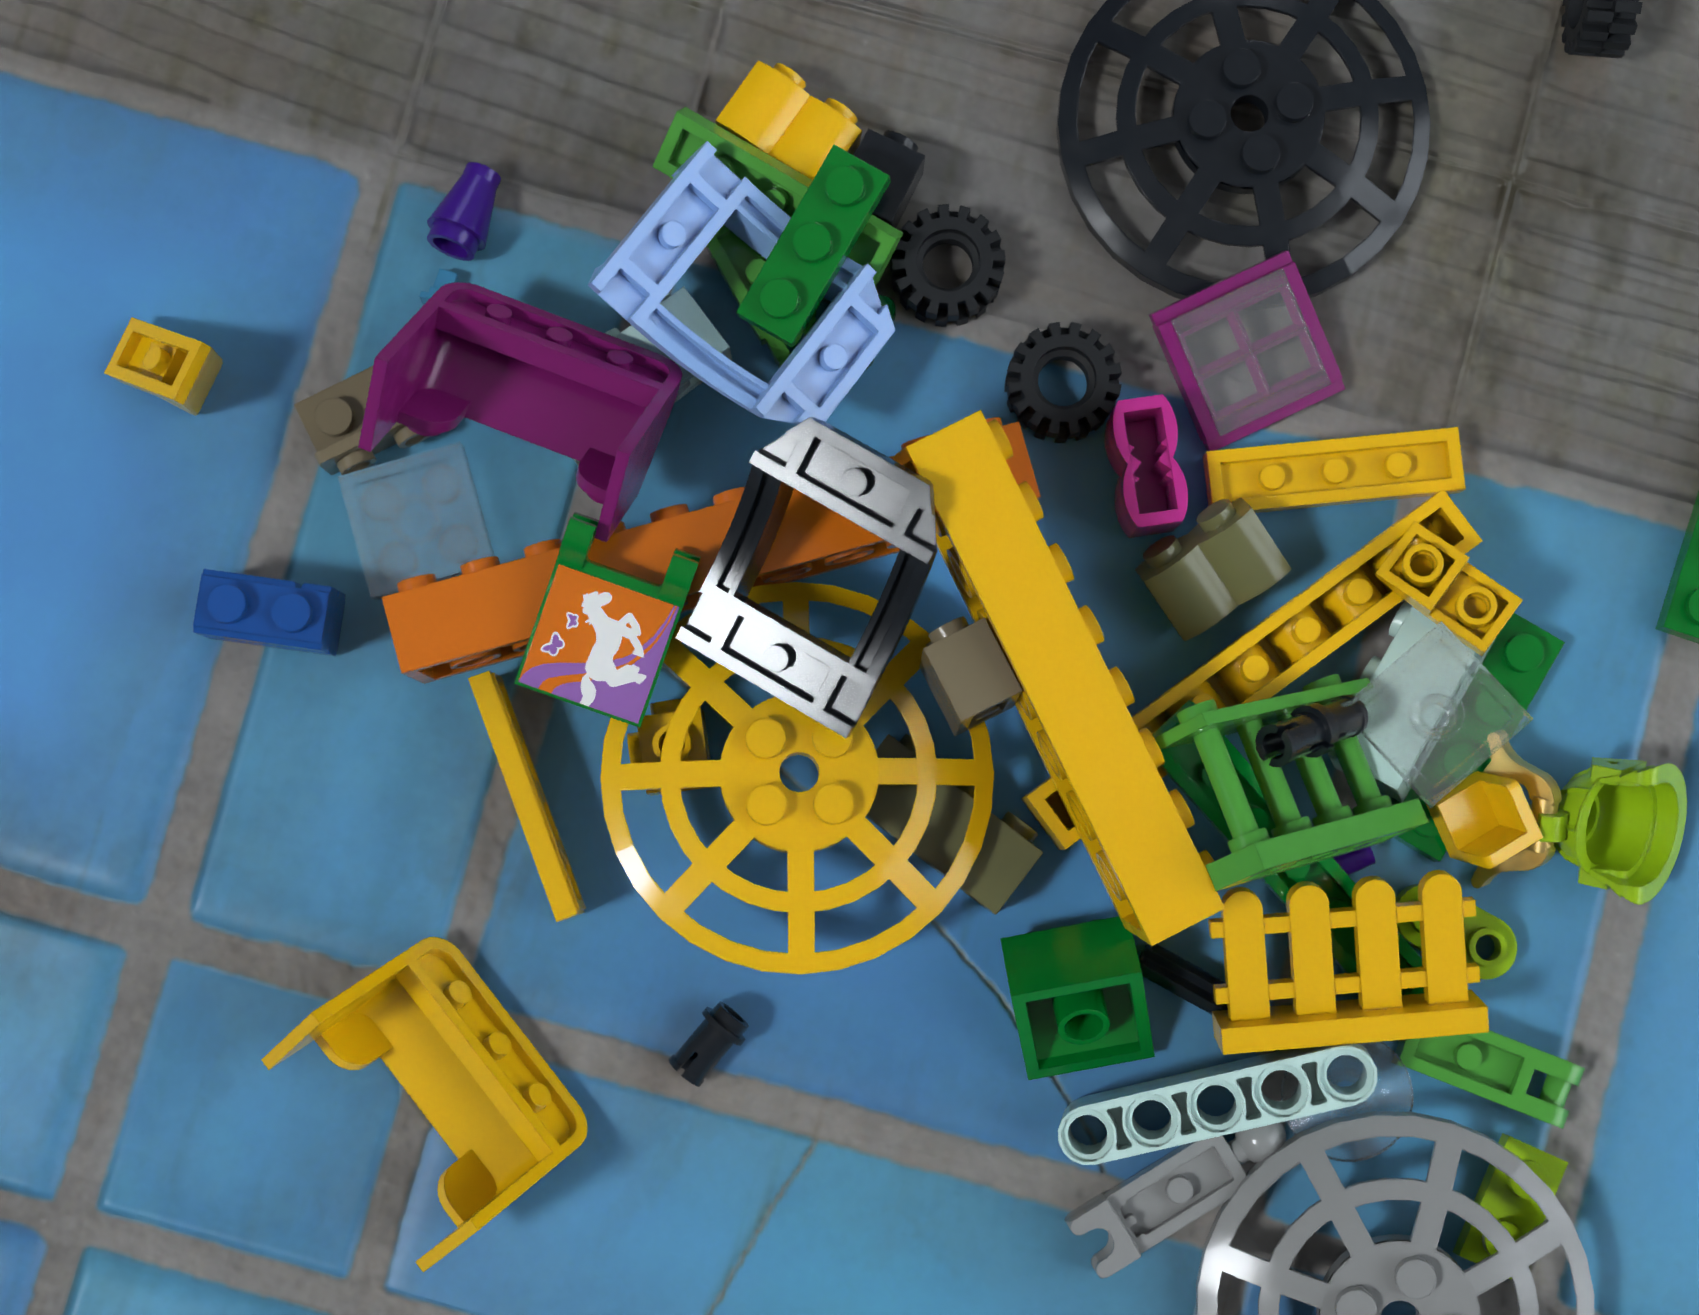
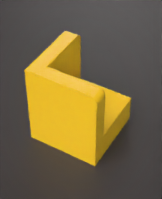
M1476 771L1425 801L1449 857L1491 869L1543 838L1523 790L1515 779Z

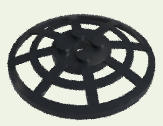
M1106 0L1086 25L1070 56L1059 94L1056 132L1060 166L1071 199L1089 231L1113 259L1141 281L1174 298L1183 299L1214 284V282L1184 274L1166 265L1187 232L1198 238L1221 245L1239 247L1263 246L1265 259L1285 250H1288L1291 256L1289 240L1299 238L1322 226L1338 213L1350 199L1379 223L1366 239L1343 258L1315 273L1301 277L1309 297H1316L1346 281L1381 251L1403 223L1419 192L1428 160L1431 121L1426 85L1415 53L1397 21L1378 0L1354 1L1363 7L1384 31L1401 60L1406 76L1372 79L1368 66L1356 45L1336 23L1328 18L1340 0H1309L1307 4L1300 0H1192L1170 12L1153 26L1145 37L1112 21L1131 0ZM1237 8L1266 9L1288 15L1296 19V21L1279 46L1264 41L1246 40ZM1212 15L1220 46L1206 52L1194 63L1162 46L1169 37L1183 26L1202 16ZM1317 34L1326 39L1339 54L1353 82L1319 87L1312 72L1300 60ZM1098 43L1130 59L1125 68L1117 95L1115 119L1117 131L1080 141L1077 123L1080 88L1089 58ZM1146 68L1179 85L1174 97L1171 117L1137 125V94ZM1412 102L1414 117L1412 152L1404 181L1393 200L1365 177L1371 165L1378 140V105ZM1240 103L1255 105L1263 114L1264 126L1253 132L1239 129L1232 121L1231 109ZM1359 107V138L1353 159L1349 165L1319 142L1324 129L1325 112ZM1175 143L1182 160L1194 173V176L1178 200L1155 177L1144 157V150ZM1123 157L1126 169L1139 192L1158 213L1166 218L1145 251L1130 240L1108 215L1091 185L1086 167ZM1305 166L1335 187L1329 195L1313 208L1294 218L1285 220L1279 187L1293 179ZM1215 188L1236 194H1253L1259 225L1227 224L1207 218L1199 213ZM1280 292L1242 310L1277 308L1285 306Z

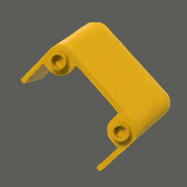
M428 937L419 941L311 1012L261 1059L267 1069L270 1070L312 1041L317 1043L330 1061L346 1070H361L381 1058L455 1154L458 1160L441 1174L437 1192L443 1209L457 1228L415 1262L422 1272H425L479 1231L581 1146L587 1136V1120L580 1105L461 951L449 941L438 937Z

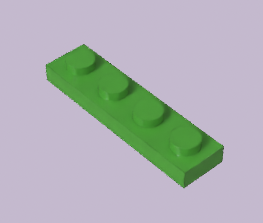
M687 107L676 112L652 166L653 168L673 179L671 175L708 141L717 150L714 155L738 178L743 179L746 177L773 203L792 217L812 183V179ZM872 215L849 253L848 258L862 266L869 264L877 272L873 277L875 287L881 279L903 232Z

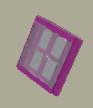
M1288 250L1282 251L1149 314L1153 330L1198 435L1207 451L1218 450L1345 390L1339 367L1295 262L1292 261Z

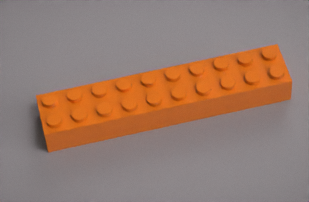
M1000 417L986 419L987 423L996 419L1002 426L1013 450V457L1007 459L1006 462L1017 484L1026 481L1039 501L1041 495L1019 421L1002 425ZM927 436L907 441L901 445V449H904L906 446H909ZM745 487L734 488L716 494L712 497L713 506L689 512L687 504H678L650 513L652 523L626 529L625 523L620 521L607 542L594 538L588 558L596 563L655 584H662L676 548L700 556L701 558L681 613L693 610L702 594L699 591L726 537ZM794 489L777 535L753 587L798 581L899 553L900 549ZM551 539L529 545L523 549L525 558L500 564L497 556L467 562L460 566L462 575L438 582L435 574L419 575L398 582V593L381 598L401 673L426 684L523 657L549 584L562 540Z

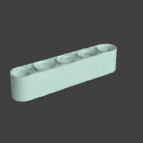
M1360 1043L1280 1050L1080 1097L1072 1101L1064 1110L1058 1129V1142L1063 1153L1073 1162L1081 1165H1096L1350 1107L1366 1101L1374 1092L1378 1081L1377 1068L1367 1049ZM1341 1055L1356 1057L1363 1065L1361 1077L1355 1084L1340 1087L1332 1084L1327 1079L1329 1064ZM1276 1070H1285L1292 1073L1298 1078L1299 1086L1296 1093L1285 1101L1269 1099L1261 1090L1263 1080L1268 1074ZM1220 1085L1227 1088L1233 1094L1235 1101L1233 1107L1227 1113L1221 1116H1211L1199 1108L1197 1103L1198 1096L1209 1086ZM1155 1100L1168 1108L1171 1118L1165 1127L1149 1131L1142 1128L1136 1122L1133 1116L1134 1109L1142 1102ZM1082 1115H1091L1104 1123L1107 1135L1101 1142L1095 1145H1085L1074 1138L1070 1124Z

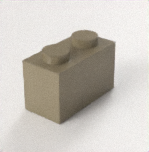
M962 616L938 627L928 634L931 641L926 644L927 647L923 648L919 668L954 736L1014 707L1023 690L985 618L969 625L965 617Z

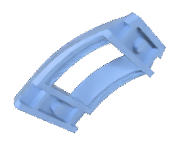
M707 141L671 175L673 179L606 261L595 268L588 286L663 353L702 382L760 418L797 425L809 417L826 422L895 332L888 305L881 306L873 277L877 272L869 264L862 266L847 257L824 296L831 303L768 383L752 375L717 351L660 304L723 224L767 260L791 219L788 214L773 203L746 177L743 179L738 178L714 155L717 150Z

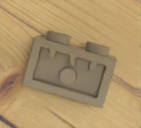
M373 366L294 404L317 451L314 453V456L319 466L330 475L338 472L342 476L354 475L372 466L377 461L375 454L395 444L399 448L411 447L430 437L416 434L407 426L396 422L371 452L358 448Z

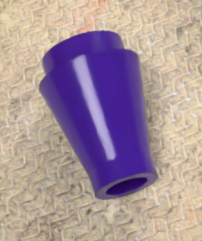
M468 162L460 178L427 220L430 228L427 241L435 249L447 256L463 261L473 260L477 251L485 249L496 191L501 182L500 175L481 163Z

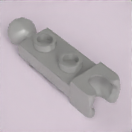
M1280 1122L1236 1132L1235 1138L1228 1143L1223 1136L1184 1144L1105 1194L1100 1193L1067 1214L1064 1220L1075 1235H1083L1095 1228L1104 1229L1108 1232L1106 1246L1091 1258V1264L1099 1278L1110 1277L1139 1259L1141 1253H1144L1229 1200L1241 1181L1247 1176L1241 1165L1247 1161L1260 1162L1279 1149L1286 1141L1284 1126Z

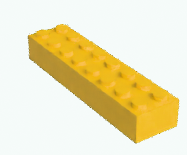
M979 410L906 446L895 454L893 459L930 480L933 484L937 548L974 623L983 618L986 619L1023 690L1015 706L1125 929L1153 946L1225 909L1218 892L1215 891L1206 865L1214 862V859L1207 850L1198 853L1187 831L1188 828L1195 825L1192 813L1177 789L1168 792L1157 770L1158 767L1165 764L1162 752L1155 738L1146 727L1138 731L1127 709V706L1135 703L1130 686L1117 666L1108 670L1097 645L1104 642V635L1096 617L1087 605L1078 608L1066 584L1074 580L1071 566L1057 543L1050 546L1047 545L1036 523L1044 518L1041 505L1031 486L1026 481L1017 484L1006 462L1007 459L1013 457V450L1002 426L996 419L987 423L982 411Z

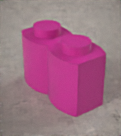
M1163 394L1118 400L1106 423V453L1111 466L1119 476L1114 496L1115 510L1119 524L1128 538L1173 532L1183 522L1187 512V483L1179 464L1173 458L1178 442L1177 421L1169 401Z

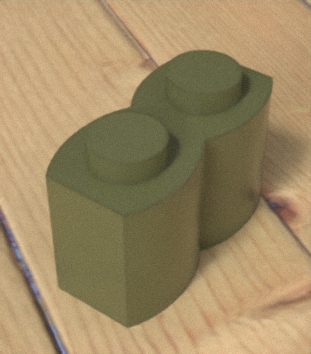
M1242 498L1232 502L1229 499H1222L1209 505L1197 516L1196 521L1198 524L1188 534L1179 538L1170 535L1156 541L1143 553L1144 561L1135 569L1183 641L1189 640L1208 630L1225 618L1238 605L1253 599L1272 587L1292 569L1252 507Z

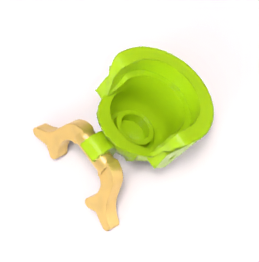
M1498 731L1487 736L1491 762L1483 772L1515 779L1525 786L1529 793V799L1532 800V804H1529L1543 838L1494 868L1486 869L1478 866L1471 879V884L1474 888H1481L1490 884L1501 872L1529 871L1543 866L1552 859L1557 849L1565 860L1579 867V884L1606 890L1611 888L1620 898L1624 897L1637 905L1649 902L1660 892L1677 860L1686 824V785L1682 772L1676 765L1666 763L1659 766H1646L1647 761L1592 757L1591 767L1574 774L1564 788L1560 790L1557 782L1551 775L1528 763L1514 751L1505 732Z

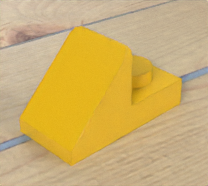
M131 317L104 374L123 384L157 396L189 414L197 416L222 367L223 359L212 347L201 341Z

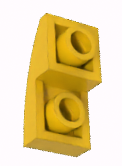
M1414 520L1377 570L1375 576L1443 630L1480 656H1483L1523 599L1469 564L1470 557Z

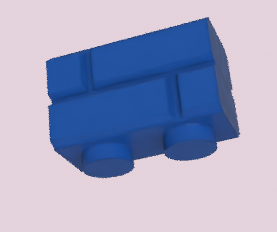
M204 569L201 574L193 633L214 640L336 657L346 594L331 586L309 583L301 585L295 581Z

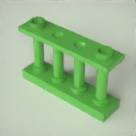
M1333 674L1307 684L1302 688L1303 691L1220 709H1218L1214 699L1207 700L1178 712L1176 716L1180 724L1155 737L1160 750L1195 742L1233 839L1227 842L1231 854L1206 865L1215 891L1381 844L1429 823L1419 798L1393 805L1389 795H1381L1357 736L1333 743L1335 745L1334 751L1357 804L1352 809L1349 805L1342 807L1322 756L1317 758L1302 756L1294 760L1317 817L1312 819L1314 827L1309 816L1301 817L1282 768L1269 765L1271 759L1276 757V755L1263 761L1256 750V735L1263 726L1292 717L1290 714L1294 709L1307 703L1323 705L1342 695H1353L1357 698L1373 690L1368 677L1342 683L1339 674ZM1238 733L1276 826V828L1270 830L1273 838H1270L1266 828H1258L1222 738L1224 735Z

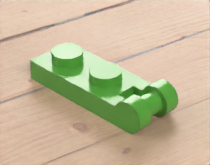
M1490 1030L1488 1033L1399 1040L1392 1062L1561 1129L1564 1128L1570 1112L1564 1109V1105L1571 1086L1579 1087L1585 1070L1584 1067ZM1534 1070L1547 1075L1539 1098L1526 1094Z

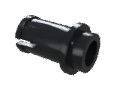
M721 1001L713 1009L706 1007L702 1012L705 1020L677 1053L673 1054L668 1060L676 1071H679L681 1068L685 1071L681 1076L697 1087L701 1086L704 1078L733 1044L742 1045L745 1041L742 1034L749 1027L747 1022L735 1010Z

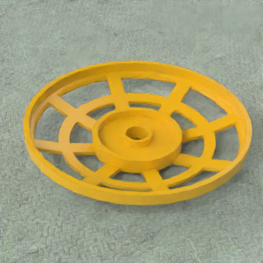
M803 582L752 587L748 595L749 599L758 604L782 601L783 618L809 634V601L830 602L864 612L872 616L879 601L869 595L838 586ZM692 613L686 615L676 625L663 663L683 680L690 689L681 699L669 722L662 746L661 762L621 764L623 741L628 723L610 718L603 743L600 782L604 818L616 856L635 890L659 919L689 943L726 962L761 972L803 975L837 971L875 959L911 939L943 911L964 884L982 848L992 811L994 782L990 737L985 722L969 729L974 759L936 758L934 742L926 718L913 695L904 686L920 669L919 665L923 648L927 647L926 644L931 641L928 636L929 633L912 619L909 620L903 636L909 639L910 642L888 663L850 737L844 738L776 697L767 699L753 708L748 705L725 683L727 679L736 673L719 663L708 668L680 640L676 639L681 626L687 624ZM818 638L849 657L855 651V648L849 645ZM889 699L897 707L909 729L916 758L877 757L873 741L864 725ZM706 701L733 727L725 742L721 760L681 761V752L688 729L699 708ZM802 755L814 762L818 770V780L811 789L796 792L788 789L782 783L779 771L782 763L787 758ZM878 785H917L916 797L910 818L900 838L893 845L866 818V815L874 802ZM936 786H975L973 809L964 841L949 871L937 887L934 888L908 859L916 850L929 824L936 799ZM681 788H721L725 806L734 821L708 848L700 841L688 819L682 800ZM661 789L662 803L670 829L682 851L692 862L691 866L665 893L650 876L633 844L623 812L621 791ZM845 838H848L874 864L870 870L845 884L826 890H814V852L830 848ZM752 840L767 848L787 853L788 892L756 885L734 874L727 866ZM887 880H890L916 907L901 922L871 939L837 950L815 952V912L831 910L855 902L878 889ZM713 883L722 891L747 904L771 911L788 912V953L764 951L733 942L700 925L684 911Z

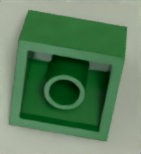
M1119 916L1000 938L1028 1080L1155 1057L1142 970L1133 933L1125 929Z

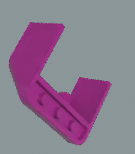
M448 283L441 286L375 357L358 448L371 452L396 422L407 426L414 433L423 436H437L451 431L458 426L464 417L580 461L576 473L577 484L587 493L589 498L603 504L594 538L607 542L639 494L675 403L682 379V371L674 361L661 354L471 283Z

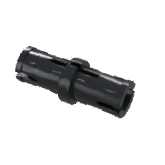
M1342 695L1323 705L1307 703L1294 709L1290 714L1292 717L1263 726L1256 735V750L1263 761L1281 754L1271 759L1269 765L1272 767H1282L1302 756L1317 758L1332 751L1335 747L1333 743L1363 733L1369 720L1368 711L1361 700L1352 704L1355 698L1353 695Z

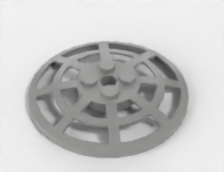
M1372 1111L1334 1118L1297 1133L1285 1141L1275 1152L1262 1161L1257 1162L1246 1173L1247 1176L1241 1181L1231 1198L1225 1201L1219 1209L1203 1246L1196 1280V1315H1218V1290L1222 1272L1260 1286L1258 1315H1279L1281 1295L1316 1307V1315H1381L1383 1309L1394 1301L1409 1302L1415 1307L1416 1315H1481L1477 1296L1511 1277L1519 1307L1518 1315H1539L1535 1283L1529 1266L1562 1245L1571 1269L1576 1295V1315H1594V1290L1587 1256L1572 1220L1552 1190L1517 1155L1489 1136L1449 1119L1416 1112ZM1375 1137H1416L1435 1141L1426 1181L1414 1178H1379L1357 1182L1344 1187L1325 1151L1344 1143ZM1464 1150L1484 1159L1511 1177L1538 1204L1547 1220L1514 1241L1508 1230L1487 1209L1466 1195L1453 1190L1461 1151ZM1301 1163L1321 1200L1308 1207L1287 1228L1274 1247L1269 1260L1231 1246L1239 1225L1257 1199L1283 1174ZM1385 1200H1412L1420 1202L1411 1236L1387 1234L1371 1238L1355 1208L1364 1204ZM1447 1211L1460 1216L1476 1227L1494 1245L1497 1252L1463 1271L1447 1252L1438 1247ZM1332 1220L1347 1250L1332 1264L1324 1279L1321 1280L1290 1269L1294 1258L1305 1242L1324 1224Z

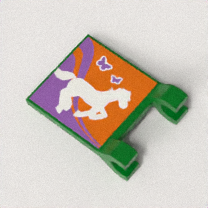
M574 512L573 517H570L559 554L514 684L640 728L701 557L676 548L663 583L655 584L589 560L588 554L594 541L599 520Z

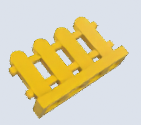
M1433 870L1426 873L1418 884V901L1396 903L1393 888L1383 878L1373 875L1361 878L1353 887L1352 907L1330 909L1328 897L1322 888L1316 883L1302 881L1292 886L1287 893V912L1263 914L1262 903L1252 890L1246 887H1235L1227 891L1222 897L1225 909L1221 910V918L1208 919L1211 939H1223L1226 983L1213 984V993L1216 1005L1227 1004L1228 1010L1212 1011L1214 1038L1223 1055L1489 1032L1488 1006L1472 989L1468 990V983L1480 982L1479 965L1476 962L1466 963L1464 917L1476 916V900L1472 896L1462 897V889L1459 882L1446 871ZM1420 921L1422 967L1400 969L1397 923ZM1354 927L1357 972L1334 974L1331 929ZM1288 932L1291 978L1268 980L1265 934ZM1424 987V993L1402 995L1401 989ZM1358 993L1359 999L1336 1001L1335 995ZM1293 998L1292 1005L1270 1006L1269 1000Z

